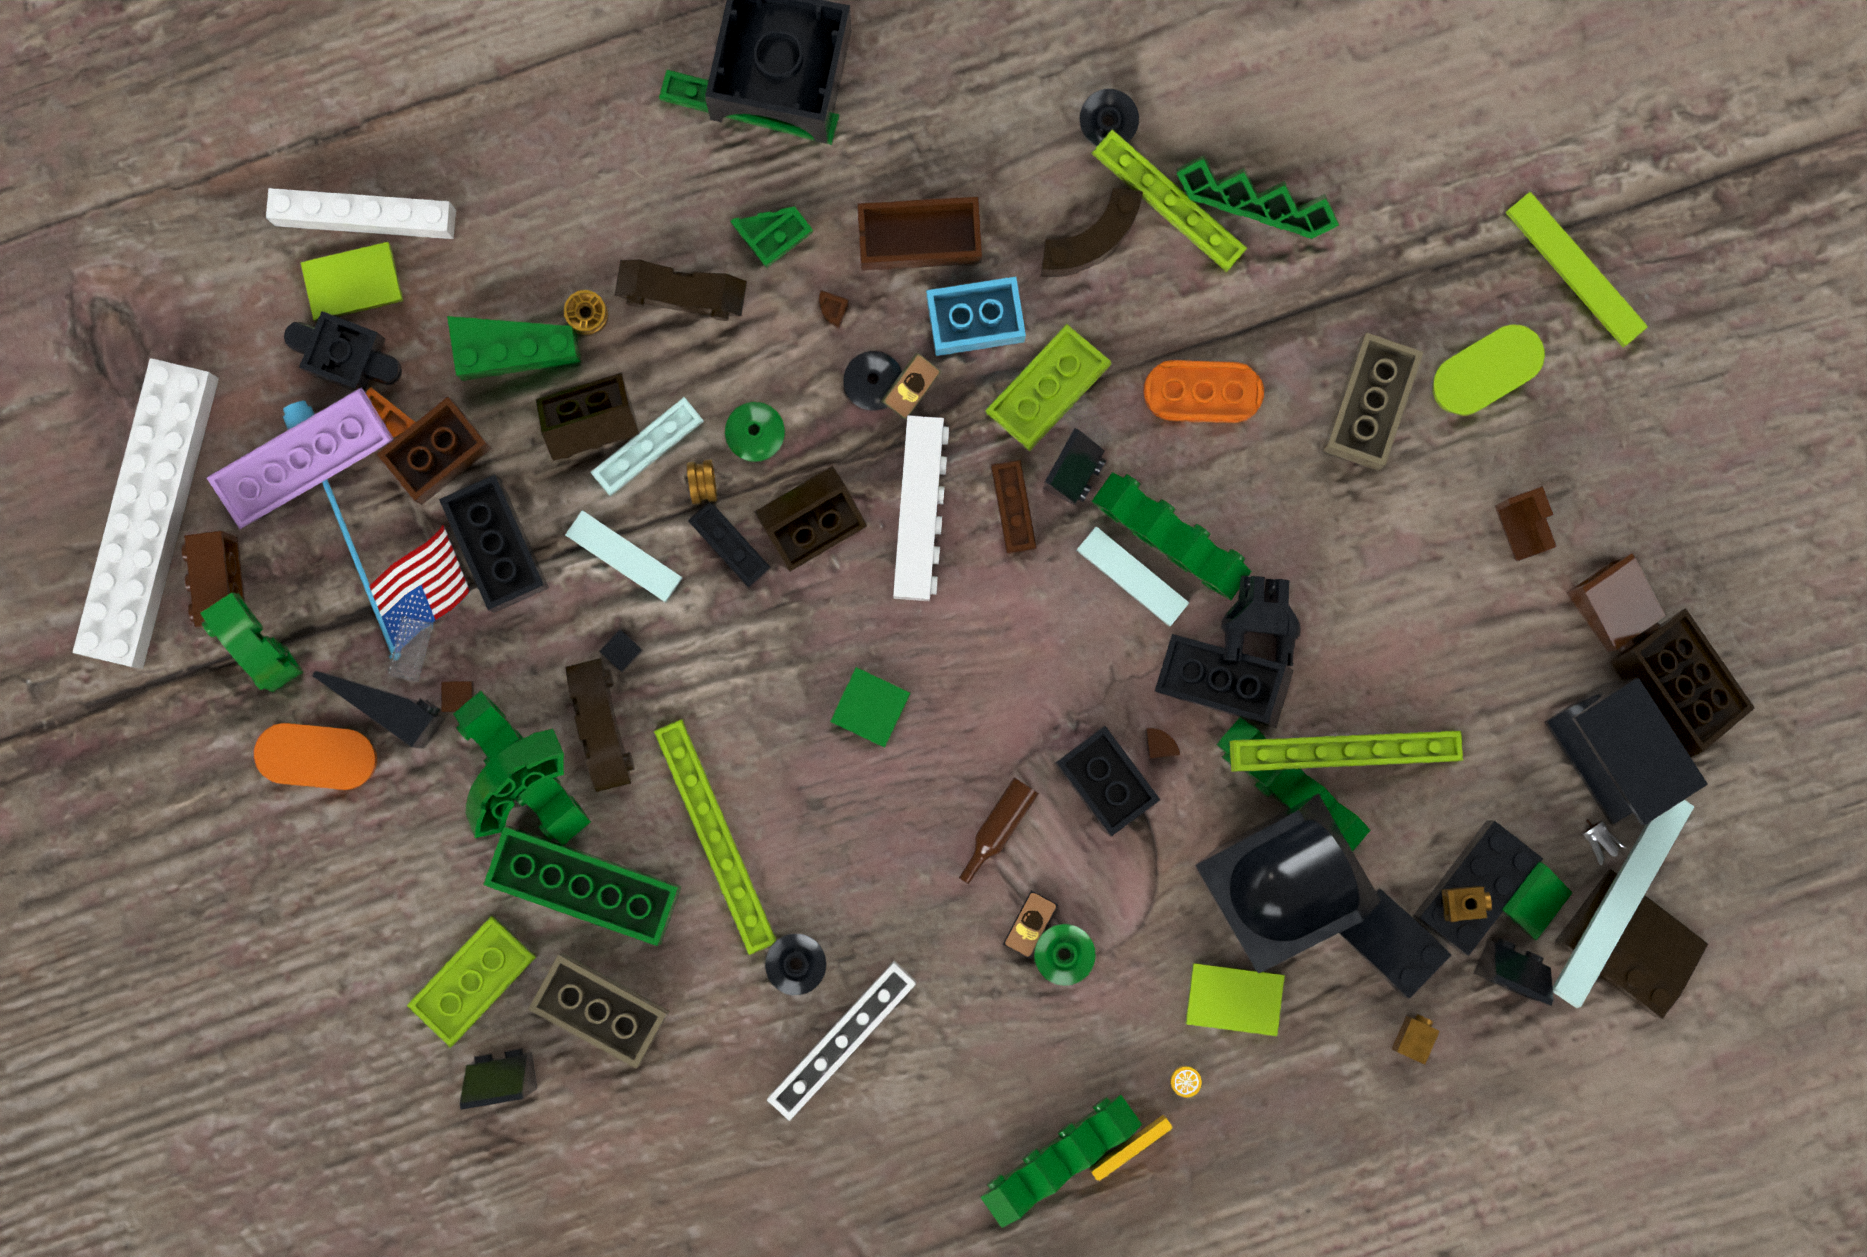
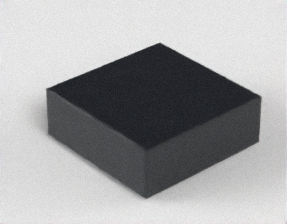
M619 630L599 652L623 673L643 650L622 630Z

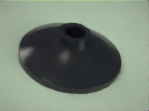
M1103 89L1093 93L1084 102L1080 111L1079 122L1082 133L1095 146H1098L1112 129L1128 143L1138 129L1139 113L1134 101L1127 94L1116 89ZM1105 116L1111 117L1113 125H1104L1103 118Z
M879 351L861 353L851 360L845 370L843 380L845 392L848 398L862 409L869 411L885 409L887 406L881 400L902 370L899 364L888 354ZM876 374L879 377V381L876 384H870L867 380L869 375Z
M804 934L785 935L774 942L767 953L765 960L766 974L772 985L779 991L789 995H803L814 990L822 981L826 972V956L822 947L813 938ZM793 958H799L802 961L800 969H793L791 967V960Z

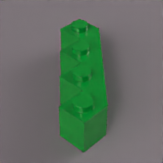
M1204 155L1177 168L1176 173L1189 199L1257 220L1260 223L1291 231L1310 239L1339 226L1338 219L1325 194L1297 207L1285 181L1257 194L1245 168L1219 181L1216 180Z
M1112 472L1091 502L1116 523L1118 521L1133 532L1134 536L1151 548L1155 547L1165 554L1167 559L1179 568L1201 579L1202 584L1231 601L1240 588L1241 576H1249L1252 572L1243 563L1245 558L1233 549L1227 552L1217 547L1208 538L1210 533L1202 526L1195 524L1192 527L1182 522L1173 513L1176 509L1165 500L1160 499L1159 502H1156L1147 497L1139 489L1141 484L1130 475L1126 474L1124 477H1121Z
M482 690L453 713L459 723L456 729L467 741L472 738L482 748L487 756L483 760L486 765L504 749L524 738L518 730L516 731L505 719V714ZM557 777L542 782L531 790L524 789L515 798L522 807L527 804L537 814L542 822L538 826L542 833L549 840L554 837L562 845L566 844L591 823L580 804L573 796L566 792Z
M1239 717L1216 745L1225 753L1222 759L1231 766L1230 741L1266 739V737L1254 726ZM1302 769L1244 771L1257 782L1254 786L1266 797L1272 795L1287 809L1319 793L1352 852L1371 831L1356 814L1340 804L1324 786L1305 774Z
M1121 1094L1111 1100L1108 1097H1104L1092 1107L1094 1111L1075 1125L1071 1122L1057 1132L1059 1136L1041 1150L1033 1149L1022 1158L1023 1163L1004 1177L1000 1174L987 1184L989 1190L980 1198L1002 1228L1020 1219L1038 1201L1056 1193L1072 1176L1091 1167L1107 1150L1128 1140L1143 1125Z

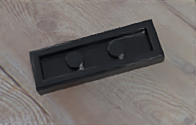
M708 502L688 520L748 588L771 569L766 561L712 502Z

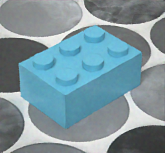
M1016 277L926 290L936 356L1025 342L1026 334Z

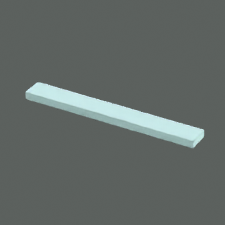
M1683 800L1645 825L1556 980L1553 992L1575 1008L1581 1007L1691 814L1694 806L1686 800Z

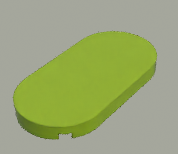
M1512 324L1497 329L1452 356L1438 367L1432 383L1434 399L1443 410L1456 415L1468 416L1480 411L1525 384L1539 373L1545 358L1541 339L1533 330L1522 325Z

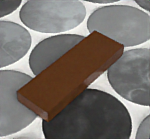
M1021 459L992 464L991 470L1006 554L1036 549Z

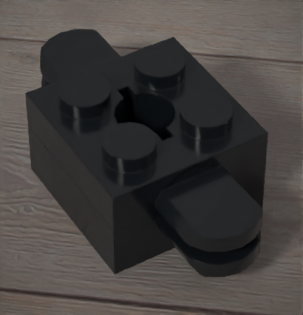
M321 311L315 327L302 322H293L285 330V343L292 350L304 354L299 368L310 375L353 391L362 387L364 392L369 380L383 385H394L401 378V364L393 356L381 352L386 339L376 331Z

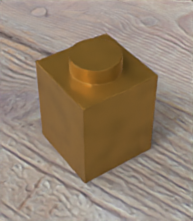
M1419 1014L1416 1015L1415 1019L1406 1016L1391 1049L1425 1065L1440 1031L1432 1028L1434 1021Z

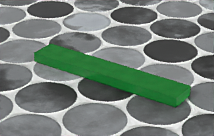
M667 69L659 99L709 113L705 99L709 80ZM833 113L827 140L829 145L833 143L840 117L836 113ZM752 114L726 116V118L815 141L813 136L805 130L778 119Z

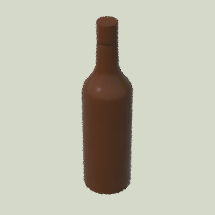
M1012 779L976 834L974 854L959 876V879L969 884L984 861L1002 851L1039 793L1018 779Z

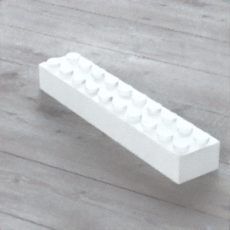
M152 358L149 360L72 653L143 669L219 380L218 377L210 372Z

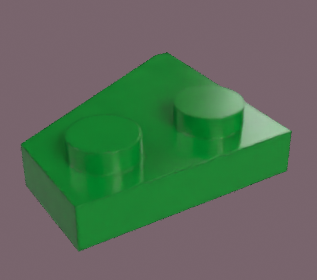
M795 206L780 209L778 212L758 213V216L743 219L738 217L730 221L766 269L813 233V229Z

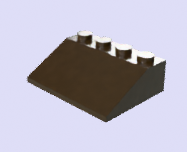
M1686 608L1662 623L1652 633L1637 640L1633 646L1621 652L1610 661L1622 680L1637 677L1640 679L1690 757L1704 752L1755 709Z
M1612 869L1607 871L1555 940L1571 954L1617 876V873ZM1644 895L1599 975L1650 1015L1663 1019L1681 996L1708 943Z

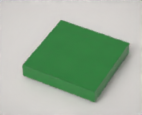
M856 667L830 722L885 748L911 693Z
M1539 862L1505 905L1503 911L1529 937L1536 941L1573 892L1548 866Z

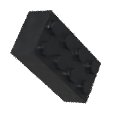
M494 474L439 499L488 611L498 612L549 589L501 478Z
M1487 820L1413 916L1458 952L1469 956L1501 915L1508 901L1543 858L1499 823ZM1482 886L1484 887V892L1490 893L1492 910L1486 911L1487 918L1456 922L1445 921L1442 899L1443 889ZM1472 898L1467 899L1465 902L1468 910L1474 908V900Z

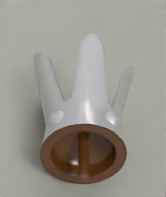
M1589 819L1586 820L1590 828L1582 834L1590 842L1600 865L1603 864L1604 856L1598 841L1614 857L1618 855L1619 848L1613 840L1621 847L1627 848L1608 832L1603 821L1592 825Z

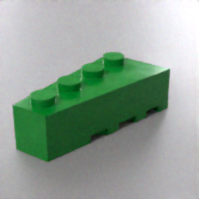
M447 316L456 376L462 381L581 362L577 333L572 326Z

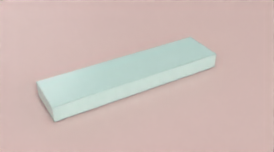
M683 397L592 470L591 474L611 497L703 423L704 420L687 399Z
M583 510L565 534L568 538L665 603L683 579L680 575Z
M1098 527L1093 529L1076 550L1169 627L1189 604L1186 599Z

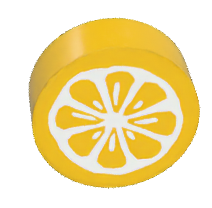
M1180 1066L1173 1071L1170 1077V1084L1177 1095L1189 1098L1199 1092L1202 1080L1200 1074L1194 1068Z

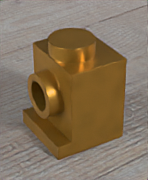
M1482 886L1442 890L1445 921L1456 922L1487 918L1486 911L1492 910L1490 893L1484 892V887ZM1469 898L1474 900V908L1468 910L1465 906V902Z

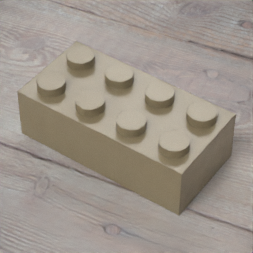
M1366 332L1359 340L1322 451L1378 471L1385 467L1424 352Z
M565 953L557 955L528 1009L636 1069L642 1064L670 1010Z

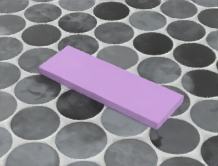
M361 387L207 477V480L239 529H242L391 443L394 438Z

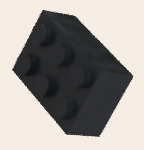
M1106 726L1100 728L1055 762V765L1108 836L1112 837L1160 801L1158 795Z

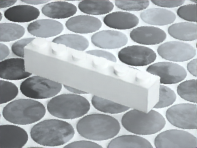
M272 188L268 189L266 219L274 226L444 239H454L456 209L450 201Z
M907 415L894 599L930 601V594L936 595L938 577L932 576L933 564L939 565L940 546H934L935 534L941 535L942 516H936L937 504L943 505L945 487L939 486V475H946L947 457L941 456L942 444L948 445L949 427L943 426L944 418Z
M893 961L769 1095L767 1101L790 1121L916 985V980L899 964Z

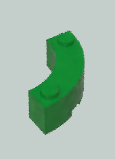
M230 593L200 613L205 620L202 622V626L211 638L216 636L260 690L265 688L268 691L274 692L303 673L288 647L279 643L274 637L263 636L261 633L263 630L262 624L249 609L240 594Z
M553 728L535 732L510 745L496 755L476 777L467 797L465 812L474 838L502 833L508 815L515 805L513 800L524 789L531 790L542 782L564 775V752Z

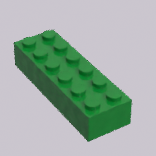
M511 826L503 828L483 884L484 886L655 946L662 944L682 887Z

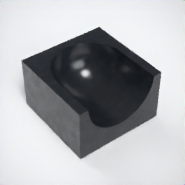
M1319 793L1216 847L1195 865L1258 974L1364 921L1381 901Z

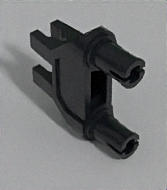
M1241 576L1238 601L1225 614L1221 623V629L1225 632L1223 660L1243 661L1244 634L1255 632L1273 634L1276 638L1275 662L1287 666L1294 665L1295 639H1298V636H1300L1301 626L1289 606L1290 580L1266 579L1265 581V577Z

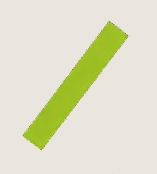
M1113 129L1091 153L1132 190L1143 191L1142 199L1225 272L1232 267L1247 249L1246 246L1196 202L1190 200L1188 195Z
M1531 192L1505 212L1623 348L1648 328L1646 323Z

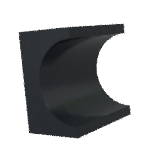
M727 0L705 94L710 120L722 122L724 117L733 114H752L770 117L795 125L812 135L815 142L827 144L852 32L850 5L826 0Z
M1638 677L1604 683L1544 722L1610 824H1615L1634 813L1640 824L1646 825L1708 785Z

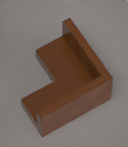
M1543 486L1511 497L1495 505L1516 561L1557 547L1546 519L1552 516L1553 512Z

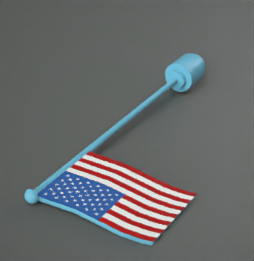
M306 401L295 402L283 408L285 413L283 419L288 430L315 415L312 407L308 406ZM328 479L322 482L391 653L389 658L397 660L400 657L399 651L413 637L455 609L467 597L470 589L444 525L426 543L394 562L372 584H369Z

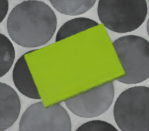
M389 242L300 262L315 322L318 321L321 311L339 317L403 302Z
M1193 963L1185 1024L1277 1036L1285 975L1268 972L1258 974L1257 971Z

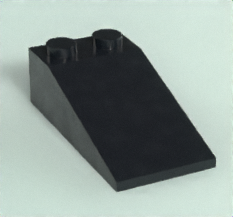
M1172 634L1155 692L1238 718L1241 717L1251 722L1277 728L1294 670L1285 664L1242 653L1243 661L1223 660L1225 648Z
M315 671L312 675L413 748L424 749L445 720V718L439 715L441 709L428 700L425 701L420 698L417 701L324 672Z

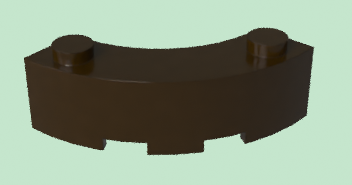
M1113 188L1105 212L1089 229L1066 239H1046L1040 277H1063L1077 274L1107 259L1129 234L1141 204L1143 191Z
M641 259L620 260L614 296L626 299L627 305L644 307V304L677 311L711 315L712 319L728 321L729 316H742L747 285L746 280L726 273L694 271L693 274L674 272V268Z
M601 658L565 667L569 695L576 714L574 719L579 739L583 743L586 756L585 761L595 792L631 784L630 771L635 769L631 753H625L618 729L610 687L614 686L610 668H604Z

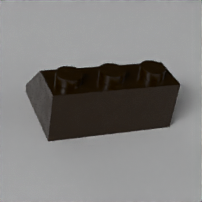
M622 372L536 399L541 433L553 461L570 458L574 454L590 449H598L603 445L619 440H627L639 434L636 416Z
M833 466L754 511L789 572L867 527L848 489Z

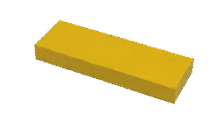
M1163 1114L1089 1168L1097 1181H1101L1172 1129V1125Z

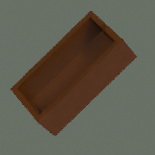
M978 197L857 203L862 271L981 264L982 248Z

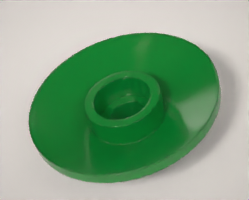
M749 402L740 405L730 414L725 425V438L731 451L739 458L750 462L764 461L775 455L781 448L785 437V427L779 413L771 406L761 402ZM752 425L759 426L760 431L757 435L749 434V428Z
M1059 924L1047 929L1039 937L1034 951L1035 963L1042 976L1048 981L1062 986L1073 985L1085 979L1091 972L1096 957L1095 947L1089 935L1081 928L1070 924ZM1063 948L1070 951V956L1066 960L1060 959L1058 955L1059 951Z

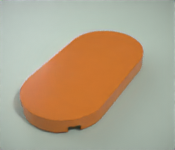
M1169 360L1157 365L1148 374L1143 387V395L1149 410L1157 417L1167 421L1239 423L1251 418L1257 412L1263 402L1264 386L1256 372L1243 363Z
M280 723L267 728L259 736L254 748V760L259 772L266 779L275 783L352 790L364 784L374 774L377 766V752L370 740L356 730Z

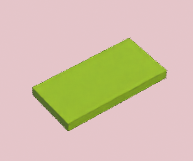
M1066 324L985 412L1026 449L1031 451L1112 363L1099 350Z
M491 916L408 1003L407 1007L451 1048L537 957L494 916Z

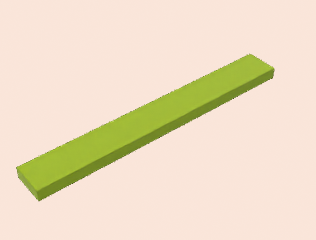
M683 719L655 730V736L748 954L751 955L773 945L777 939Z
M1461 731L1233 740L1230 741L1231 772L1463 761Z

